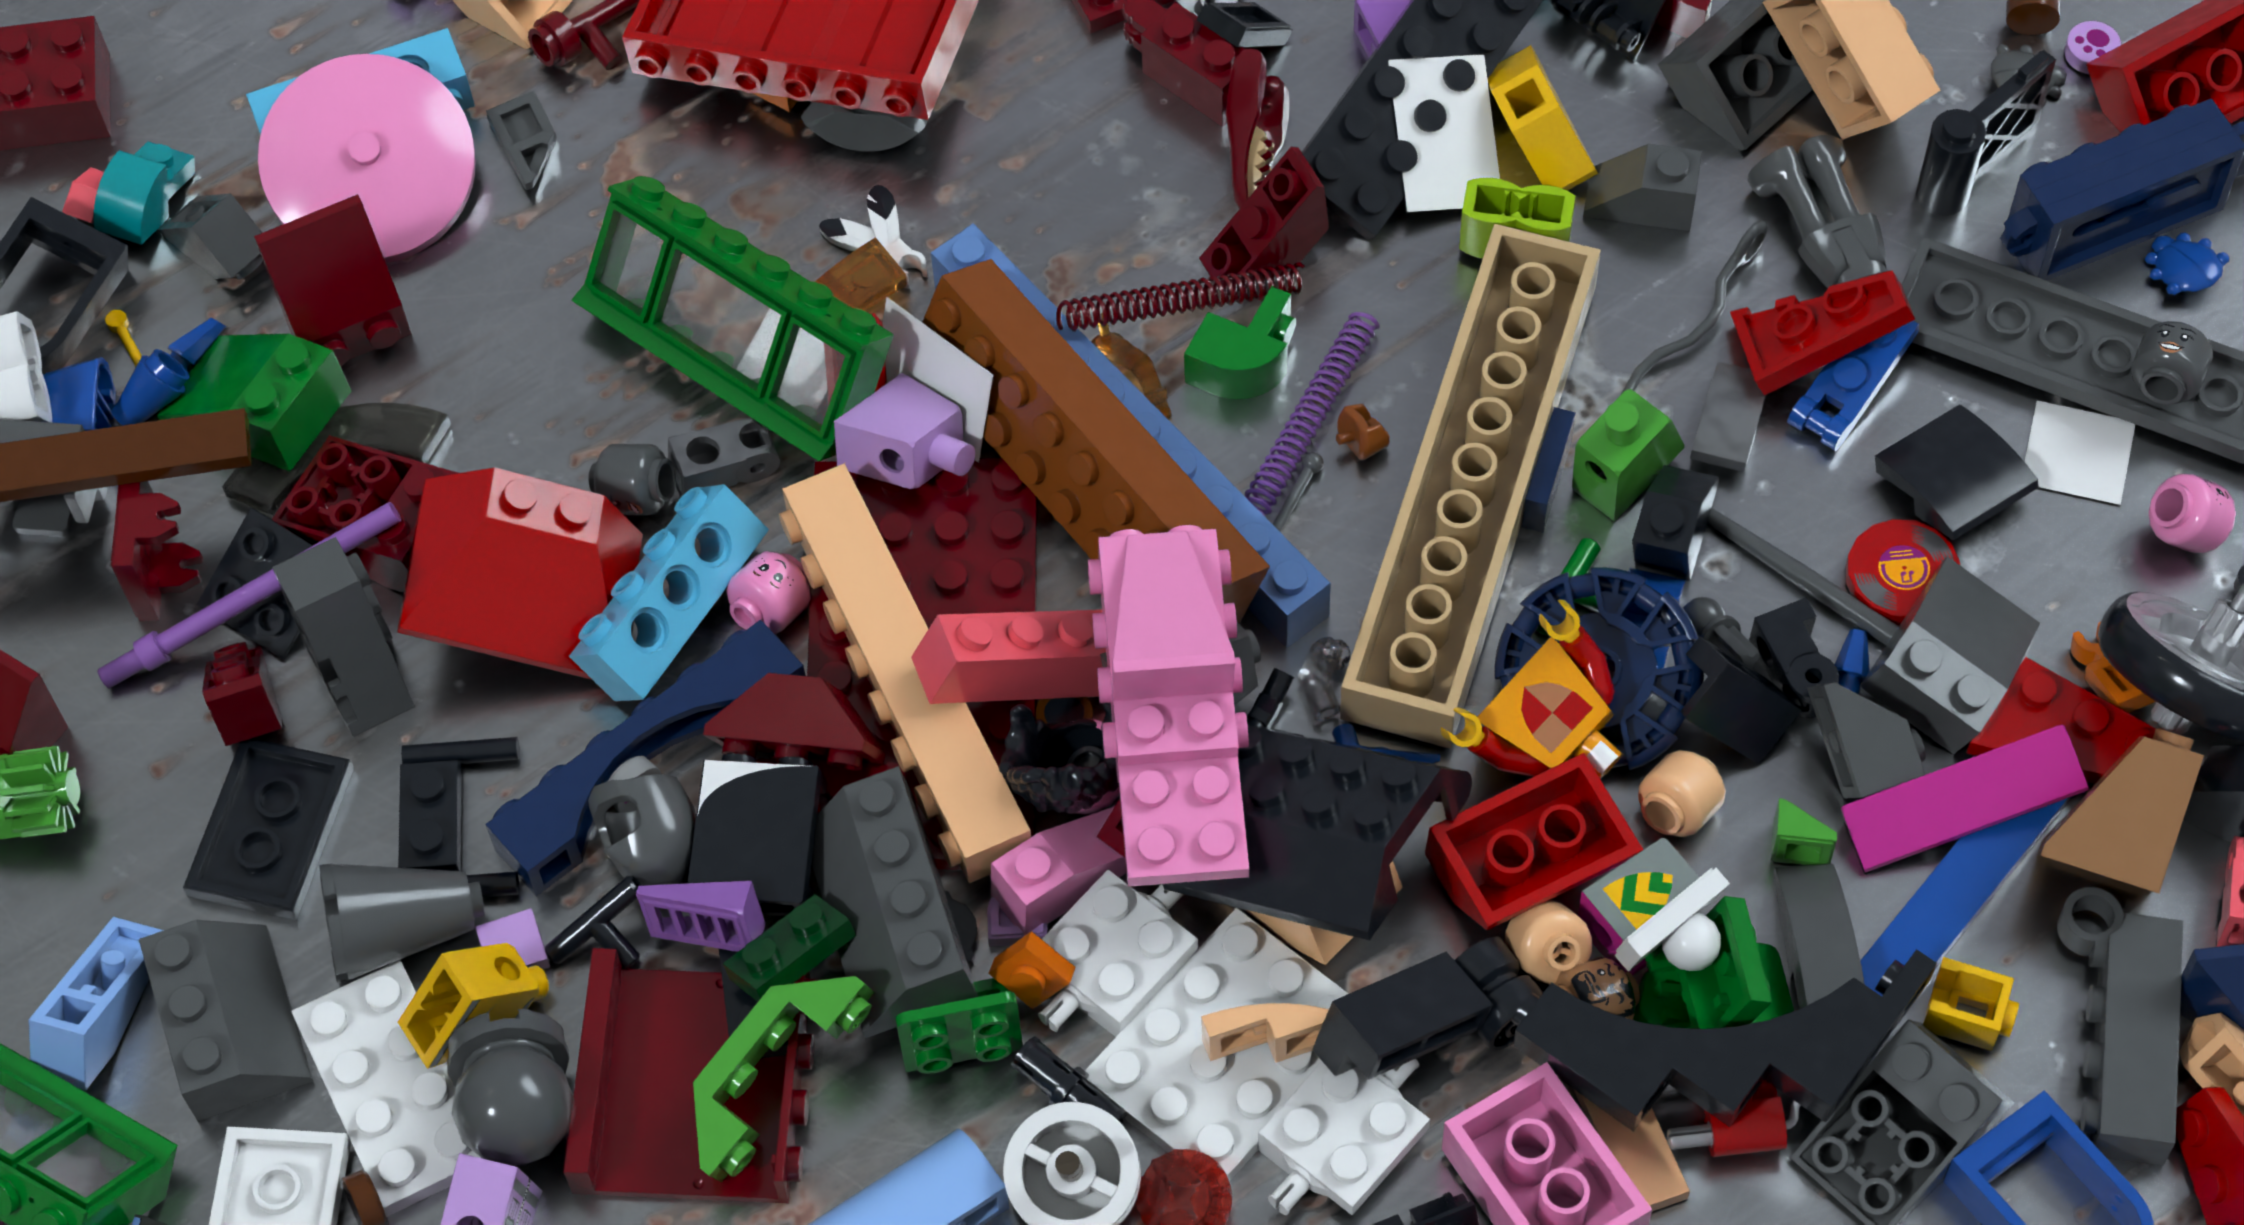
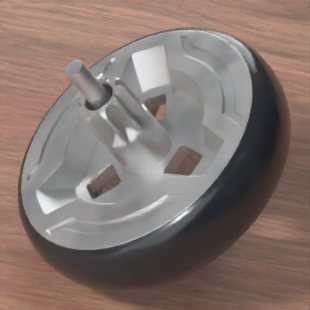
M2244 583L2233 601L2228 599L2217 600L2210 613L2183 601L2150 592H2130L2115 600L2101 620L2098 631L2099 646L2106 659L2126 680L2156 701L2151 711L2153 721L2158 723L2156 729L2175 732L2180 735L2187 732L2193 722L2223 736L2244 741Z

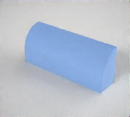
M956 1129L808 1225H985L1008 1210L1009 1202L1005 1184L989 1161L964 1131Z

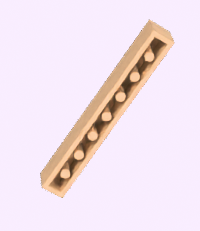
M845 463L782 488L786 511L779 513V519L786 537L791 545L800 542L806 553V556L800 558L802 567L811 587L816 589L822 586L828 598V601L823 602V608L835 634L844 631L851 646L845 648V652L856 678L859 680L867 676L873 692L868 694L873 713L881 726L890 723L897 737L890 741L897 762L903 772L913 770L920 784L914 787L918 804L925 818L928 820L936 817L944 832L937 835L948 865L951 868L960 865L968 883L990 875L991 863L1031 838V830L1002 773L999 771V767L966 702L929 704L911 658L928 631V627Z

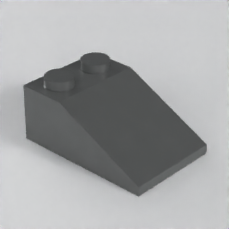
M1947 556L1941 562L1859 687L1899 716L1907 719L1910 724L1949 752L1955 754L1984 728L2007 692L2040 622Z

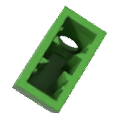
M1631 389L1625 390L1579 438L1575 446L1572 490L1615 522L1654 481L1663 466H1668L1685 448L1673 421ZM1601 471L1604 472L1607 480L1599 477Z

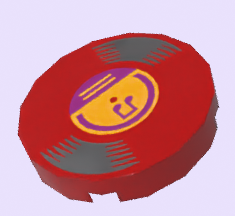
M1891 519L1872 525L1856 538L1846 561V585L1852 596L1900 626L1941 562L1947 556L1959 565L1960 560L1952 543L1935 528L1916 520Z

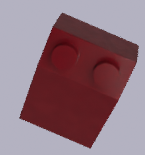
M358 194L254 236L291 334L332 349L340 367L348 360L375 349L390 347L399 339L412 335L401 300Z

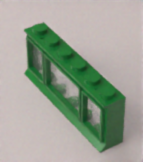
M638 176L628 181L610 185L607 191L611 193L585 283L571 301L820 462L835 456L834 421L875 392L894 334L877 324L875 318L868 312L852 308L834 297L833 292L827 286L809 281L791 270L789 263L784 259L767 255L748 243V238L741 232L721 226L707 217L706 211L701 207L683 202L667 192L665 186L660 181L651 177Z
M0 1043L1 1221L8 1225H129L133 1222L135 1214L143 1215L166 1198L177 1144Z

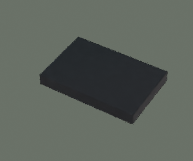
M253 738L241 741L184 883L183 889L186 895L192 898L297 921L352 776L354 767L351 760Z

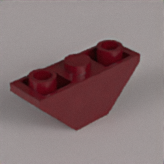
M1291 146L1199 257L1210 276L1217 278L1222 274L1227 276L1229 273L1237 274L1239 271L1246 273L1248 270L1256 271L1258 268L1265 270L1267 267L1275 268L1277 265H1282L1283 267L1286 264L1294 265L1296 262H1301L1327 232L1329 222L1325 189L1299 147ZM1237 283V292H1238V291H1240V289H1239V285H1238V283ZM1227 285V293L1229 296L1231 295L1229 286Z
M240 642L213 652L215 660L206 662L202 693L225 746L282 729V717L261 645L248 649L246 642Z
M767 673L705 723L703 732L705 737L722 746V754H743L756 759L757 752L774 753V759L778 761L783 757H799L807 760L810 757L828 759L827 764L832 767L852 771L861 770L863 762L884 764L886 754L845 694L820 677Z

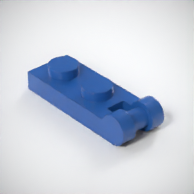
M1911 321L1893 332L1826 364L1805 395L1793 407L1787 423L1801 432L1806 428L1821 436L1820 442L1837 451L1918 334L1919 323ZM1825 401L1841 409L1833 418L1820 411Z

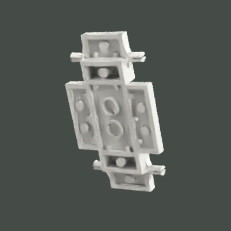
M1108 869L1042 938L1044 942L1076 968L1070 984L1062 988L1055 998L1038 1013L1040 1020L1046 1026L1049 1024V1029L1057 1032L1059 1027L1078 1008L1116 1038L1085 1070L1089 1074L1087 1080L1107 1098L1127 1111V1116L1125 1117L1127 1121L1217 1193H1220L1257 1151H1260L1289 1174L1278 1188L1267 1197L1275 1209L1279 1206L1280 1213L1288 1215L1300 1198L1308 1190H1311L1314 1193L1329 1197L1349 1214L1353 1215L1430 1128V1118L1405 1100L1398 1089L1413 1071L1419 1067L1418 1061L1416 1059L1411 1060L1369 1080L1358 1067L1334 1076L1313 1050L1275 1063L1267 1042L1210 1061L1202 1041L1201 1016L1240 1006L1266 1003L1301 1004L1329 1010L1332 1001L1348 993L1237 907L1198 948V938L1174 921L1168 912L1184 894L1165 890L1161 884L1149 896L1146 893L1134 890L1131 886L1128 887L1127 883Z

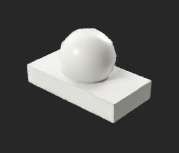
M1710 868L1629 935L1616 949L1615 957L1629 972L1662 944V950L1668 962L1680 970L1699 971L1712 965L1719 955L1721 934L1715 922L1704 914H1700V912L1711 904L1730 883L1717 868L1714 870Z

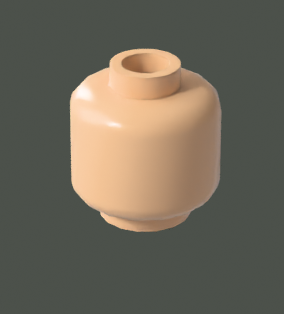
M1678 750L1667 754L1646 775L1639 785L1638 799L1643 818L1655 831L1665 835L1687 837L1696 834L1721 808L1725 801L1726 790L1717 767L1709 759L1694 752Z
M1552 900L1539 904L1510 919L1505 932V943L1520 962L1521 969L1534 980L1549 985L1551 982L1556 983L1561 971L1570 970L1577 964L1589 961L1592 953V936L1586 922L1563 904Z

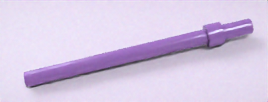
M388 502L303 552L336 537L344 553H347L401 522V517L395 506ZM273 569L162 633L158 634L156 631H152L133 642L134 649L97 670L101 681L110 689L145 668L153 671L172 659L171 653L281 591Z

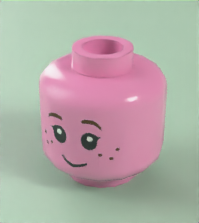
M2178 474L2168 478L2157 488L2151 499L2148 514L2150 526L2159 539L2188 552L2206 553L2218 548L2226 541L2233 529L2236 511L2234 500L2222 486L2193 474Z
M769 551L758 554L732 576L727 586L730 613L734 621L745 630L759 620H762L774 634L783 631L806 610L811 600L810 583L802 563L789 554Z

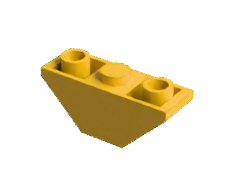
M1530 45L1498 63L1487 79L1491 93L1541 184L1559 187L1568 191L1597 175L1598 172L1533 47Z

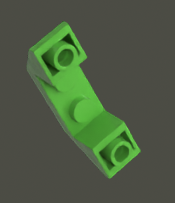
M850 976L771 986L693 1082L699 1162L702 1171L722 1182L728 1174L731 1177H735L742 1172L755 1155L756 1148L752 1144L760 1134L724 1104L730 1096L737 1099L751 1086L758 1074V1070L754 1066L770 1048L772 1051H776L789 1039L797 1025L792 1020L796 1014L802 1011L835 1039H838L844 1030L849 1034L856 1030L869 1014L872 1005L867 1001L875 993L858 977Z

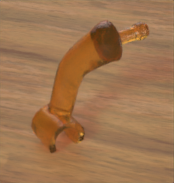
M1098 322L1100 335L1093 338L1091 342L1111 362L1130 370L1139 380L1144 392L1143 395L1168 420L1172 419V412L1167 402L1166 387L1162 388L1154 363L1150 357L1120 334L1110 332L1108 323L1103 327Z

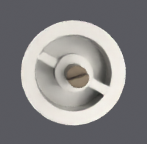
M1063 1102L1040 1109L1018 1127L1005 1153L1003 1177L1006 1192L1013 1207L1028 1225H1120L1129 1215L1137 1200L1141 1184V1167L1132 1138L1115 1117L1094 1105L1081 1102Z

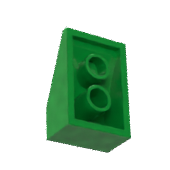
M291 334L221 335L217 337L190 371V378L184 384L185 392L156 415L159 420L245 408L249 418L251 457L290 472L352 390L332 349Z

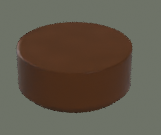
M2007 0L2006 23L2010 29L2024 35L2044 34L2053 30L2060 21L2059 0Z

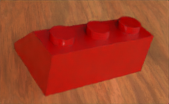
M2204 0L2086 64L2101 110L2120 133L2131 125L2138 123L2146 125L2166 117L2168 113L2179 106H2193L2211 98L2230 124L2244 117V0Z
M1582 753L1458 813L1453 821L1444 820L1429 827L1425 856L1452 902L1485 930H1489L1620 866L1641 852L1643 848L1585 753Z

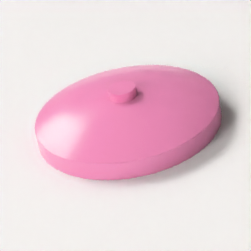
M379 54L348 55L323 62L301 74L286 87L272 105L265 119L259 140L258 166L261 183L268 203L282 225L358 194L386 263L411 257L439 240L453 226L462 213L469 199L475 176L476 159L472 133L466 115L458 101L443 83L432 74L408 61Z

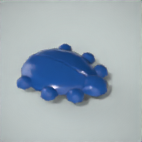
M2184 232L2176 237V241L2167 235L2156 237L2151 246L2154 252L2147 253L2144 260L2147 264L2156 265V268L2150 271L2149 277L2153 280H2163L2168 285L2166 288L2168 294L2176 295L2182 291L2197 292L2211 287L2222 276L2223 267L2229 262V255L2225 252L2216 254L2211 249L2212 242L2208 238H2202L2198 243L2191 242V236Z

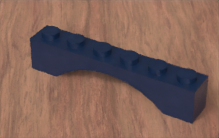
M759 620L747 630L742 629L733 633L723 643L718 652L703 663H695L687 667L679 675L675 684L657 697L652 696L643 700L635 707L631 716L613 730H606L597 734L582 753L566 765H557L550 769L542 777L539 785L523 797L503 804L495 812L492 820L485 824L494 849L513 871L518 872L519 878L537 897L583 862L589 837L595 827L588 804V799L594 786L607 782L614 771L632 757L645 756L648 760H651L673 745L703 734L705 723L767 673L806 676L804 665L762 620Z

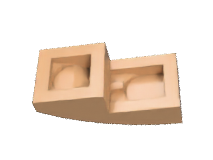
M1266 1003L1217 1011L1201 1016L1202 1041L1210 1061L1267 1042L1274 1061L1277 1063L1312 1051L1328 1009L1301 1004Z

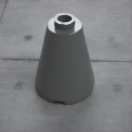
M333 863L319 865L336 982L351 980L475 930L474 918L485 916L480 883H468L466 872Z

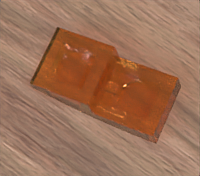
M876 237L843 258L815 281L827 286L833 292V296L852 308L863 311L907 286L906 273Z

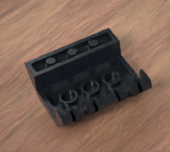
M1248 724L1249 746L1248 748L1238 749V762L1249 859V877L1162 884L1163 888L1370 941L1398 901L1389 866L1434 801L1443 803L1446 820L1453 821L1470 796L1472 787L1470 773L1332 741L1307 738L1304 735L1269 727Z

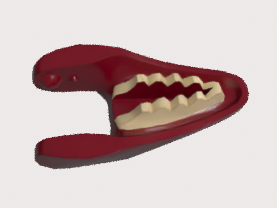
M1251 48L1242 51L1234 60L1226 106L1232 190L1234 200L1239 209L1272 170L1270 166L1283 147L1289 121L1290 101L1285 83L1276 76L1270 75L1266 77L1267 70L1264 56L1260 51Z

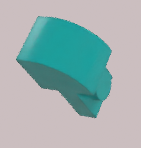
M149 141L134 155L119 150L106 167L97 190L94 204V229L142 245L169 218L168 200L195 174V156Z

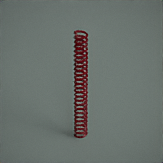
M1296 262L1294 265L1286 264L1284 267L1277 265L1275 268L1267 267L1265 270L1258 268L1256 271L1248 270L1246 273L1239 271L1237 274L1229 273L1227 276L1222 274L1217 278L1210 276L1208 279L1200 278L1198 281L1191 279L1188 283L1181 281L1178 284L1171 282L1169 285L1151 286L1149 289L1142 287L1139 291L1132 289L1129 292L1122 290L1119 294L1117 292H1112L1110 295L1102 294L1100 297L1093 295L1090 299L1082 297L1080 301L1077 298H1073L1070 302L1063 300L1060 302L1056 312L1057 326L1059 330L1063 329L1061 311L1065 305H1067L1066 320L1068 327L1075 332L1078 325L1082 330H1085L1088 324L1092 328H1096L1098 322L1101 326L1105 327L1108 321L1115 325L1118 319L1122 323H1125L1128 318L1135 322L1137 317L1145 320L1147 315L1154 319L1157 313L1164 317L1167 311L1171 315H1174L1177 310L1181 314H1184L1186 309L1194 312L1196 306L1198 309L1204 310L1206 305L1210 309H1213L1215 304L1223 307L1225 302L1232 306L1235 301L1242 304L1244 299L1252 302L1254 297L1261 301L1263 296L1267 295L1265 280L1267 279L1269 289L1271 286L1276 288L1275 276L1280 290L1290 294L1293 291L1299 295L1302 290V278L1297 267L1303 269L1305 265L1301 262ZM1294 273H1295V275H1296L1297 282H1298V288H1297V289H1296L1295 284H1294ZM1284 276L1287 278L1288 291L1285 287ZM1256 280H1257L1258 285H1259V291H1260L1259 296H1258V293H1257V290H1256ZM1246 282L1249 285L1250 297L1247 294ZM1237 283L1240 289V299L1237 293ZM1227 285L1229 286L1231 293L1230 300L1227 293ZM1218 287L1221 293V302L1218 297ZM1208 288L1211 294V303L1208 297ZM1198 290L1201 294L1202 304L1199 302ZM1189 292L1192 299V307L1189 302ZM1179 293L1182 299V308L1179 302ZM1169 295H1170L1171 300H1172V307H1173L1172 309H1171V307H1170ZM1160 298L1162 301L1163 311L1160 307ZM1150 299H1151L1152 306H1153V313H1152L1151 307H1150ZM1140 300L1143 306V314L1140 308ZM1130 301H1131L1132 308H1133V316H1132V313H1131ZM1073 304H1078L1076 310ZM1121 305H1122V309H1123V317H1122V314H1121ZM1111 306H1112V310H1113V318H1112V315H1111ZM1101 308H1102V311H1103V318H1104V320L1102 319V316H1101ZM1091 309H1092V313H1093L1094 322L1092 321V317H1091ZM1081 311H1082V314H1083L1084 324H1083L1082 318H1081ZM1071 313L1073 316L1074 326L1071 319Z

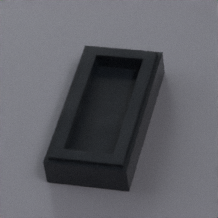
M1255 2L1204 4L1197 18L1198 22L1236 47L1283 46L1293 30L1289 24Z

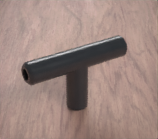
M626 876L545 946L547 957L553 963L561 964L593 937L602 948L617 950L623 970L630 968L640 958V954L611 920L637 899L636 892L638 886H642L640 882L633 876Z

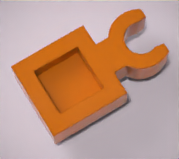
M2101 622L2098 623L2097 632H2096V637H2095L2098 642H2099V640H2098V631H2099V626H2100V623H2101ZM2079 631L2073 633L2070 647L2071 653L2078 662L2086 665L2084 680L2098 697L2127 713L2156 702L2132 685L2110 664L2102 653L2099 643L2087 641Z

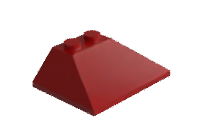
M493 467L425 479L422 486L397 633L591 679L569 655L581 641L578 636L582 627L592 617L602 613L612 600L611 590L616 582L628 572L634 571L639 564L643 534L605 495Z

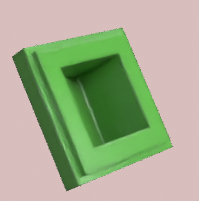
M1779 798L1773 820L1771 860L1800 865L1830 864L1837 842V832L1793 803Z

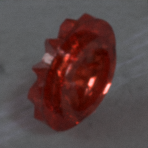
M1173 1149L1171 1152L1151 1160V1165L1141 1177L1135 1208L1140 1213L1144 1225H1225L1232 1207V1189L1225 1171L1213 1158L1196 1150ZM1168 1180L1185 1188L1192 1184L1197 1185L1200 1181L1202 1182L1195 1188L1196 1192L1190 1198L1191 1204L1194 1206L1193 1211L1198 1218L1194 1214H1189L1184 1209H1176L1173 1212L1164 1213L1170 1208L1169 1204L1175 1198L1170 1190L1172 1186Z

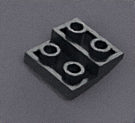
M1960 404L1875 455L1876 473L1914 498L1915 515L1952 540H1955L2039 488L2038 478L2015 450L1990 426Z

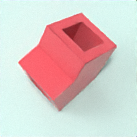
M90 167L72 181L62 212L94 224L95 198L104 171Z

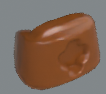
M1364 404L1349 405L1342 409L1337 421L1339 434L1336 435V441L1339 445L1347 444L1357 458L1362 461L1388 447L1390 443L1388 432L1379 421L1370 416V412Z

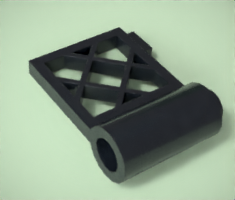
M2045 50L2040 51L1972 111L1953 109L1947 110L1936 117L1932 123L1916 190L1918 202L1925 210L1941 216L1955 215L1962 211L1969 202L1975 176L2038 124L2056 62L2053 56Z

